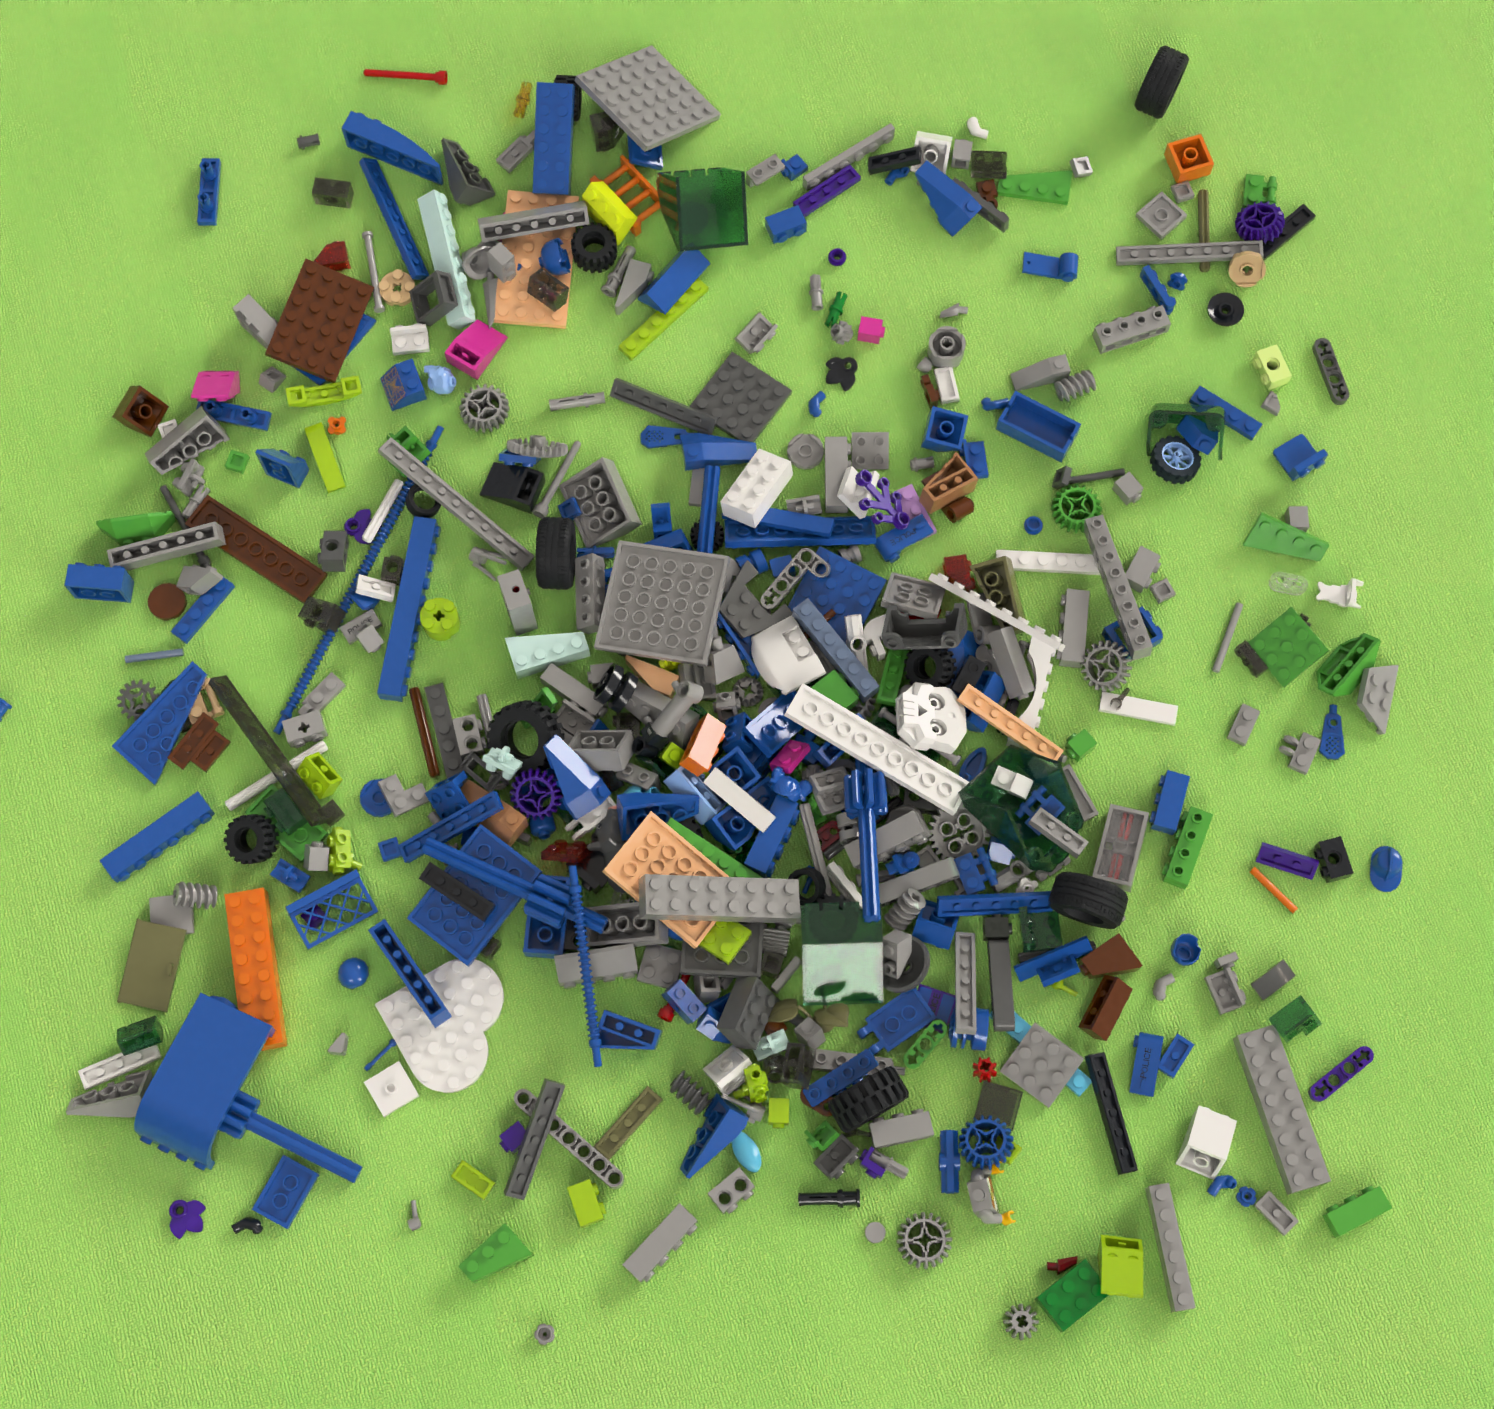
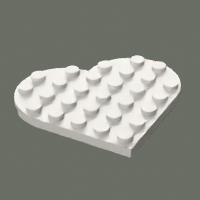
M454 959L424 975L452 1016L437 1028L433 1026L407 986L375 1003L415 1077L424 1086L434 1091L454 1093L464 1090L474 1084L485 1070L489 1047L484 1032L491 1028L500 1016L504 1002V991L502 983L493 969L476 959L469 967L459 959Z

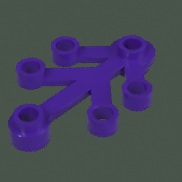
M864 469L857 473L855 478L857 485L865 486L877 500L873 501L863 498L859 501L860 509L864 511L869 508L885 510L889 515L876 512L871 516L874 524L878 525L881 522L892 523L899 530L906 529L910 523V518L902 511V495L900 492L894 491L890 494L889 480L886 477H882L877 482L878 488L882 491L881 494L871 483L872 475L868 470Z

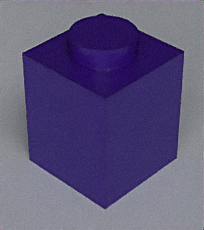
M519 1121L499 1136L502 1140L499 1144L506 1153L510 1150L514 1154L521 1146L526 1130Z

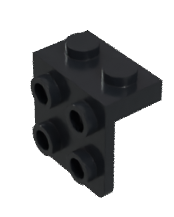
M586 848L575 860L570 859L566 863L568 869L566 872L568 874V866H577L578 879L582 882L583 888L588 892L592 891L597 894L608 882L607 876L602 872L605 865L604 855L600 851H590Z

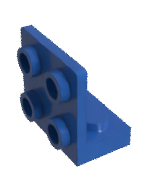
M464 771L436 783L425 793L441 820L469 805V802L460 790V787L463 786L462 782L467 778Z

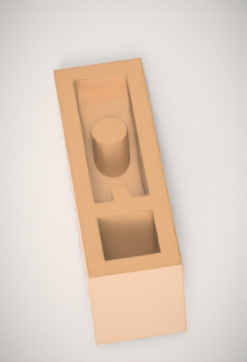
M626 654L625 661L627 666L639 677L643 684L672 699L675 690L671 684L673 681L680 682L679 675Z

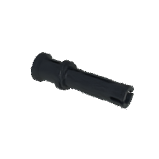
M839 1189L837 1192L798 1193L799 1206L838 1205V1207L843 1208V1206L856 1205L860 1207V1189H856V1191H843Z

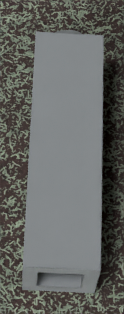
M1008 626L987 634L1009 699L1017 697L1018 700L1029 697L1028 693L1035 691L1013 627Z
M553 663L540 676L543 685L563 699L576 702L580 706L579 709L592 713L595 716V720L599 719V717L603 718L607 713V702L601 704L594 700L595 692Z

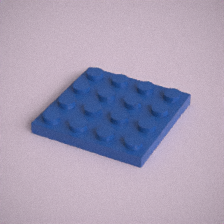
M819 546L816 553L830 565V574L825 578H819L808 570L801 580L788 608L793 612V608L809 598L822 616L830 609H833L836 615L828 623L846 644L847 636L844 616L861 614L864 626L887 580ZM819 564L816 569L817 573L820 575L824 574L826 566Z

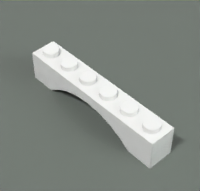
M1032 636L1026 658L1031 665L1034 675L1035 691L1031 703L1019 719L1035 729L1040 724L1041 717L1038 716V712L1043 710L1045 699H1042V694L1047 692L1049 681H1046V676L1051 674L1053 664L1050 663V659L1055 657L1056 649ZM1008 737L1006 746L1026 750Z

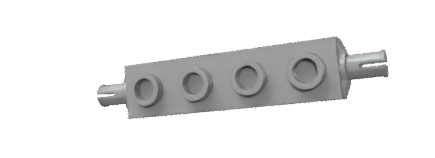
M816 1049L810 1055L798 1053L797 1062L809 1063L810 1070L831 1072L858 1054ZM874 1056L879 1065L868 1072L866 1077L889 1066L894 1067L899 1075L904 1076L905 1067L893 1066L892 1058Z

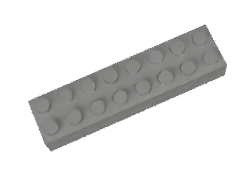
M645 874L638 879L639 919L794 923L800 919L799 879Z
M1276 1025L1237 1035L1233 1038V1042L1287 1195L1330 1182V1176Z

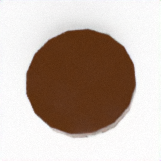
M171 583L155 587L148 597V607L151 613L164 621L179 617L187 605L184 592Z

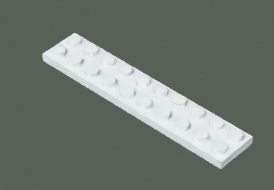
M804 683L800 686L784 714L785 717L876 771H881L886 777L952 816L956 813L971 784L969 781L912 749L910 746Z

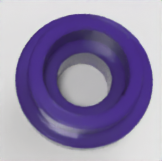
M835 248L830 251L828 260L833 266H841L846 261V254L842 249Z

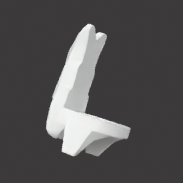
M1354 578L1350 579L1348 585L1328 586L1318 582L1317 586L1320 593L1316 596V600H1326L1341 607L1360 609L1361 606L1356 603V586H1363L1364 582Z

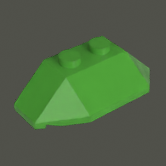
M172 511L99 520L96 521V525L104 534L119 545L124 546L164 535L176 522V518Z
M1363 633L1359 635L1360 637L1339 644L1316 671L1318 689L1334 697L1350 695L1361 683L1363 670L1374 667L1381 643L1380 639Z

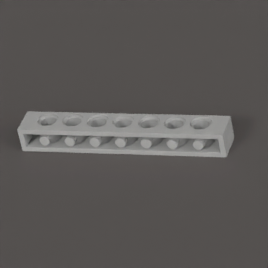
M1102 514L1087 518L1084 521V533L1131 659L1133 661L1151 656L1153 645L1104 516Z

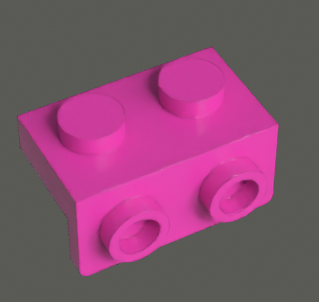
M789 740L769 764L771 771L776 767H781L784 773L791 774L811 750L810 745Z

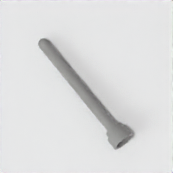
M575 441L542 502L536 504L532 510L535 516L541 519L547 516L549 512L548 505L581 446L579 441Z

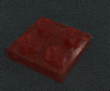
M556 840L541 852V860L579 863L592 851L587 849L588 844H585L583 841L567 843L566 840Z

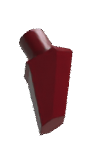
M1078 1256L1057 1259V1262H1047V1270L1057 1271V1275L1076 1265Z

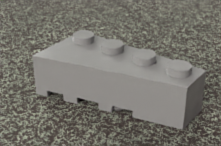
M200 406L150 448L145 455L149 463L163 475L182 465L184 461L190 458L193 459L199 456V453L207 449L211 450L216 447V444L222 441L226 442L230 438L223 427Z

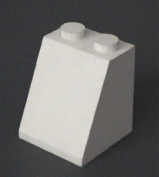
M1198 1106L1190 1121L1176 1165L1214 1180L1227 1160L1237 1121L1229 1116L1214 1112L1207 1107Z

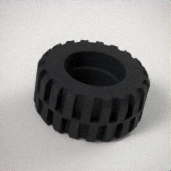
M525 700L501 708V711L496 712L493 716L495 720L490 721L488 725L491 730L487 731L486 738H489L487 748L493 747L502 750L504 746L510 747V754L523 762L522 767L515 773V776H521L522 771L528 773L529 768H532L534 772L537 768H540L541 772L550 768L543 746L555 734L562 740L565 739L564 733H561L560 730L563 728L562 723L557 722L558 716L556 713L551 714V708L547 705L542 706V703L538 701ZM518 721L528 722L537 732L538 747L532 756L521 753L514 744L513 730Z
M889 1066L835 1096L828 1102V1108L841 1131L848 1133L907 1099L909 1092L896 1069Z

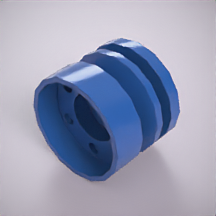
M954 1006L948 1029L950 1047L956 1048L957 1039H960V1048L964 1049L966 1040H970L971 1050L985 1051L989 1027V1009L976 1008V1035L955 1034Z

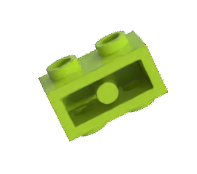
M319 752L306 756L296 770L299 777L320 800L333 795L343 780Z

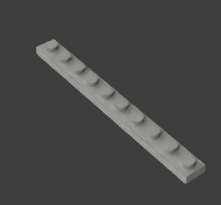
M393 438L387 440L379 448L378 453L520 571H523L534 559L532 553Z

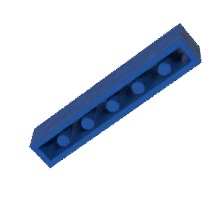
M197 791L99 861L117 883L125 881L132 872L145 867L146 862L152 858L159 857L166 848L176 845L180 838L192 834L197 826L209 822L215 813Z
M384 919L370 928L368 931L433 1026L437 1028L450 1019L452 1016L387 921Z

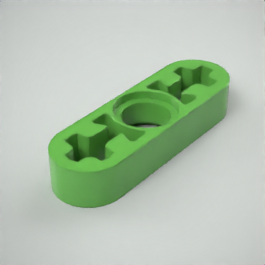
M936 1019L932 1021L904 1055V1064L908 1068L915 1069L919 1067L945 1036L948 1026L944 1020ZM941 1023L943 1025V1033L938 1032L934 1036L935 1038H938V1040L935 1041L932 1036L926 1033L929 1031L932 1034V1032L935 1030V1027L933 1025H939ZM923 1038H928L931 1041V1047L927 1050L920 1046V1041ZM916 1046L917 1049L925 1055L922 1057V1055L919 1054L916 1058L918 1063L916 1064L913 1062L912 1064H910L908 1062L910 1060L908 1055L910 1054L911 1056H913L917 1052V1050H914V1047Z

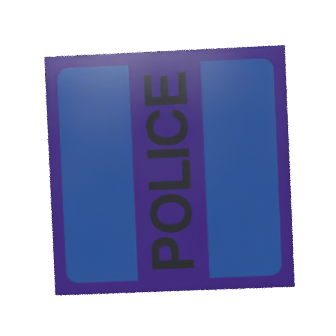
M919 984L918 991L937 1019L944 1020L948 1026L955 1006V995ZM941 1023L933 1025L935 1027L934 1031L943 1033V1025Z

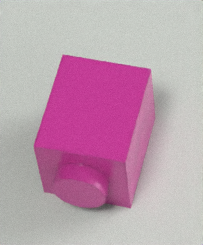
M861 316L857 340L879 344L880 338H884L886 327H882L883 320Z

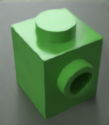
M1083 729L1080 733H1073L1067 738L1065 749L1067 755L1078 762L1096 747L1097 742L1086 729Z

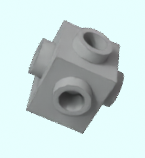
M735 691L716 694V702H713L714 713H718L720 722H725L728 718L738 715V710H741L740 698L736 699Z

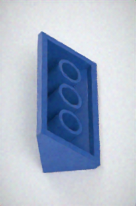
M692 243L683 247L637 299L666 314L710 265V262Z

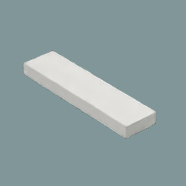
M1102 692L1099 711L1174 726L1178 706Z
M717 767L713 769L703 782L763 833L776 819V816Z
M152 1039L83 1068L78 1073L84 1089L88 1090L161 1059L162 1056L156 1040Z

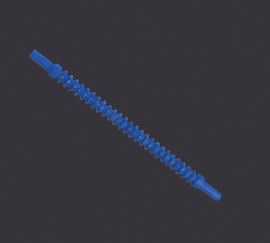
M572 865L568 866L571 883L569 893L572 894L570 899H573L571 905H574V908H572L574 914L572 916H575L573 922H576L574 927L577 928V931H575L577 937L575 939H578L576 945H579L577 950L580 952L578 954L580 956L578 962H581L579 968H582L580 973L583 975L581 977L583 979L581 985H584L582 991H585L583 997L586 998L583 1001L586 1002L584 1008H587L585 1014H588V1017H586L588 1023L586 1025H589L587 1031H590L588 1037H590L589 1046L592 1047L594 1067L602 1066L600 1045L602 1043L601 1038L598 1037L600 1036V1033H598L600 1028L597 1027L599 1022L596 1021L598 1016L595 1015L597 1012L595 1007L597 1005L594 1004L596 999L593 998L595 993L592 992L594 989L592 984L594 982L591 981L593 976L590 975L592 970L589 969L591 966L589 961L591 959L588 958L590 953L587 952L589 947L586 944L589 942L586 941L588 936L585 935L587 930L584 929L586 926L584 921L586 919L583 918L585 913L582 912L584 907L581 906L583 903L581 901L583 896L580 895L582 887L578 882L577 866Z

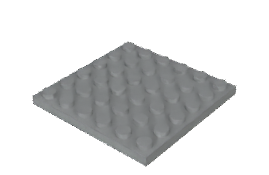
M652 45L586 71L575 78V82L644 152L719 120L721 113Z
M619 540L594 644L595 650L707 667L730 557Z

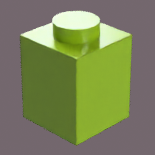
M769 1098L768 1125H772V1128L784 1129V1125H789V1098Z

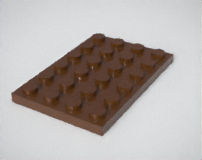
M305 259L265 355L335 383L374 287Z

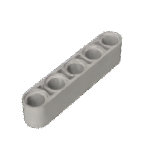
M954 858L943 859L879 884L880 908L897 902L904 892H908V888H913L921 893L959 878L960 874Z

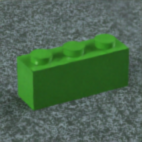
M1370 1185L1361 1190L1362 1195L1356 1197L1353 1194L1345 1198V1204L1338 1207L1336 1203L1326 1208L1328 1213L1322 1216L1334 1238L1392 1209L1380 1186L1373 1188Z

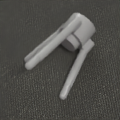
M476 546L473 547L469 554V560L473 561L472 566L481 570L493 581H497V579L482 567L481 564H485L487 559L504 565L507 564L506 561L499 559H506L500 553L483 548L480 549Z
M722 1095L723 1099L748 1109L746 1115H749L748 1122L753 1124L755 1120L761 1122L766 1109L765 1106L761 1105L762 1103L753 1102L748 1105L727 1095ZM747 1095L743 1097L750 1102V1099Z

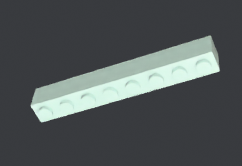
M433 189L417 200L434 270L451 274L458 306L446 314L447 323L449 326L460 330L476 321L475 310L470 299L471 294L466 282L467 277L462 267L463 261L460 258L459 245L456 242L455 229L451 222V213L448 210V200L443 193Z

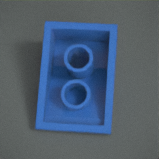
M257 449L255 452L266 475L300 488L309 472L308 465L301 457L294 458L284 450Z

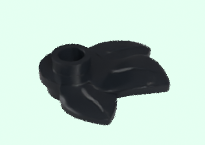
M834 357L827 361L826 366L830 370L826 375V383H840L845 392L848 391L856 380L854 374L858 369L856 360L851 357L844 359ZM850 363L851 367L846 369V364Z

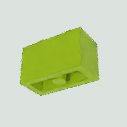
M588 1179L567 1187L581 1228L605 1220L603 1215L606 1214L603 1202H598L596 1195L600 1193L596 1182L592 1183Z

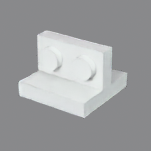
M850 466L845 470L837 497L859 519L866 517L868 509L866 511L860 509L859 501L863 498L872 500L873 495L865 486L857 485L855 478L858 472ZM876 471L870 472L872 475L871 483L876 488L880 475Z
M732 1045L705 1066L703 1071L714 1082L722 1095L728 1096L745 1082L743 1069H746L753 1063L739 1048Z

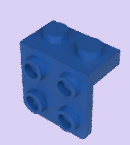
M1299 434L1273 451L1274 457L1292 481L1299 477H1305L1314 468L1318 469L1323 466L1328 456L1325 449L1316 452L1303 434Z

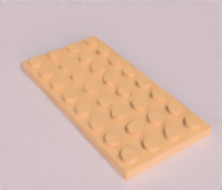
M508 190L505 214L578 202L579 196L534 194L526 191ZM577 226L502 239V245L507 247V250L514 255L516 276L511 281H506L505 283L499 278L497 280L495 318L493 323L566 329L573 266L571 239H573V234L576 233ZM555 238L562 240L563 244L560 246L563 250L566 249L570 260L571 268L569 270L571 272L565 275H551L546 271L545 267L541 268L538 258L541 257L543 245ZM518 263L522 266L519 271L517 270Z

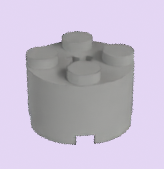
M942 326L931 334L927 354L932 362V366L938 368H954L959 366L964 356L966 341L963 334L957 331L958 329L951 326Z

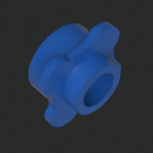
M1180 272L1171 274V280L1167 283L1168 286L1180 291L1184 290V285L1188 281L1186 276Z

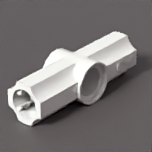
M861 614L844 616L847 636L846 645L868 671L867 642L864 639ZM859 639L860 645L854 649L853 641Z

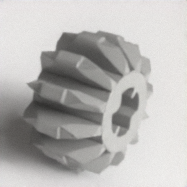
M1022 1303L1018 1305V1311L1014 1305L1011 1306L1013 1314L1008 1311L1005 1312V1315L1010 1320H1003L1004 1324H1010V1327L1006 1328L1005 1331L1009 1332L1013 1329L1012 1338H1015L1017 1333H1019L1020 1340L1024 1339V1333L1028 1338H1031L1032 1335L1029 1330L1037 1332V1328L1032 1326V1324L1039 1323V1320H1032V1317L1036 1316L1037 1313L1032 1312L1029 1314L1031 1309L1029 1305L1023 1311ZM1021 1316L1024 1317V1323H1026L1025 1327L1024 1325H1022L1021 1327L1018 1326L1019 1322L1016 1320L1017 1317L1018 1319L1021 1318Z

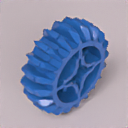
M983 1115L980 1116L979 1121L974 1117L972 1119L973 1124L967 1122V1128L961 1129L963 1134L959 1135V1141H961L959 1149H962L961 1155L966 1156L967 1163L973 1161V1167L980 1164L981 1170L984 1169V1165H988L989 1170L992 1169L993 1164L999 1168V1161L1006 1163V1157L1011 1156L1010 1150L1014 1148V1145L1011 1143L1014 1141L1013 1136L1010 1135L1011 1129H1006L1005 1122L999 1124V1118L992 1121L991 1115L988 1116V1120L984 1119ZM973 1135L976 1137L977 1141L974 1149H972L969 1144L970 1139ZM998 1136H1000L1003 1140V1144L999 1150L997 1149V1145L995 1144Z

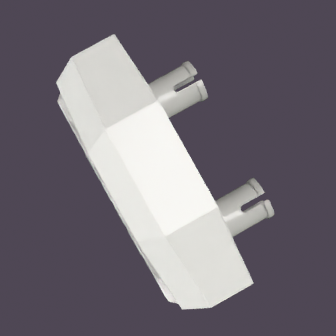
M915 682L906 692H902L895 699L897 734L900 736L898 740L912 749L927 751L931 748L952 754L967 733L965 707L956 701L958 697L952 689L933 687V685L928 683Z

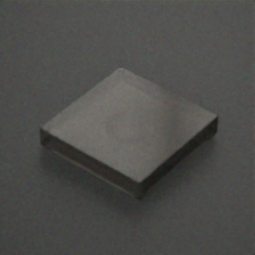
M984 1080L974 1117L979 1121L980 1116L983 1115L984 1119L988 1120V1116L991 1115L992 1121L999 1118V1124L1005 1122L1006 1129L1010 1128L1013 1131L1023 1092Z

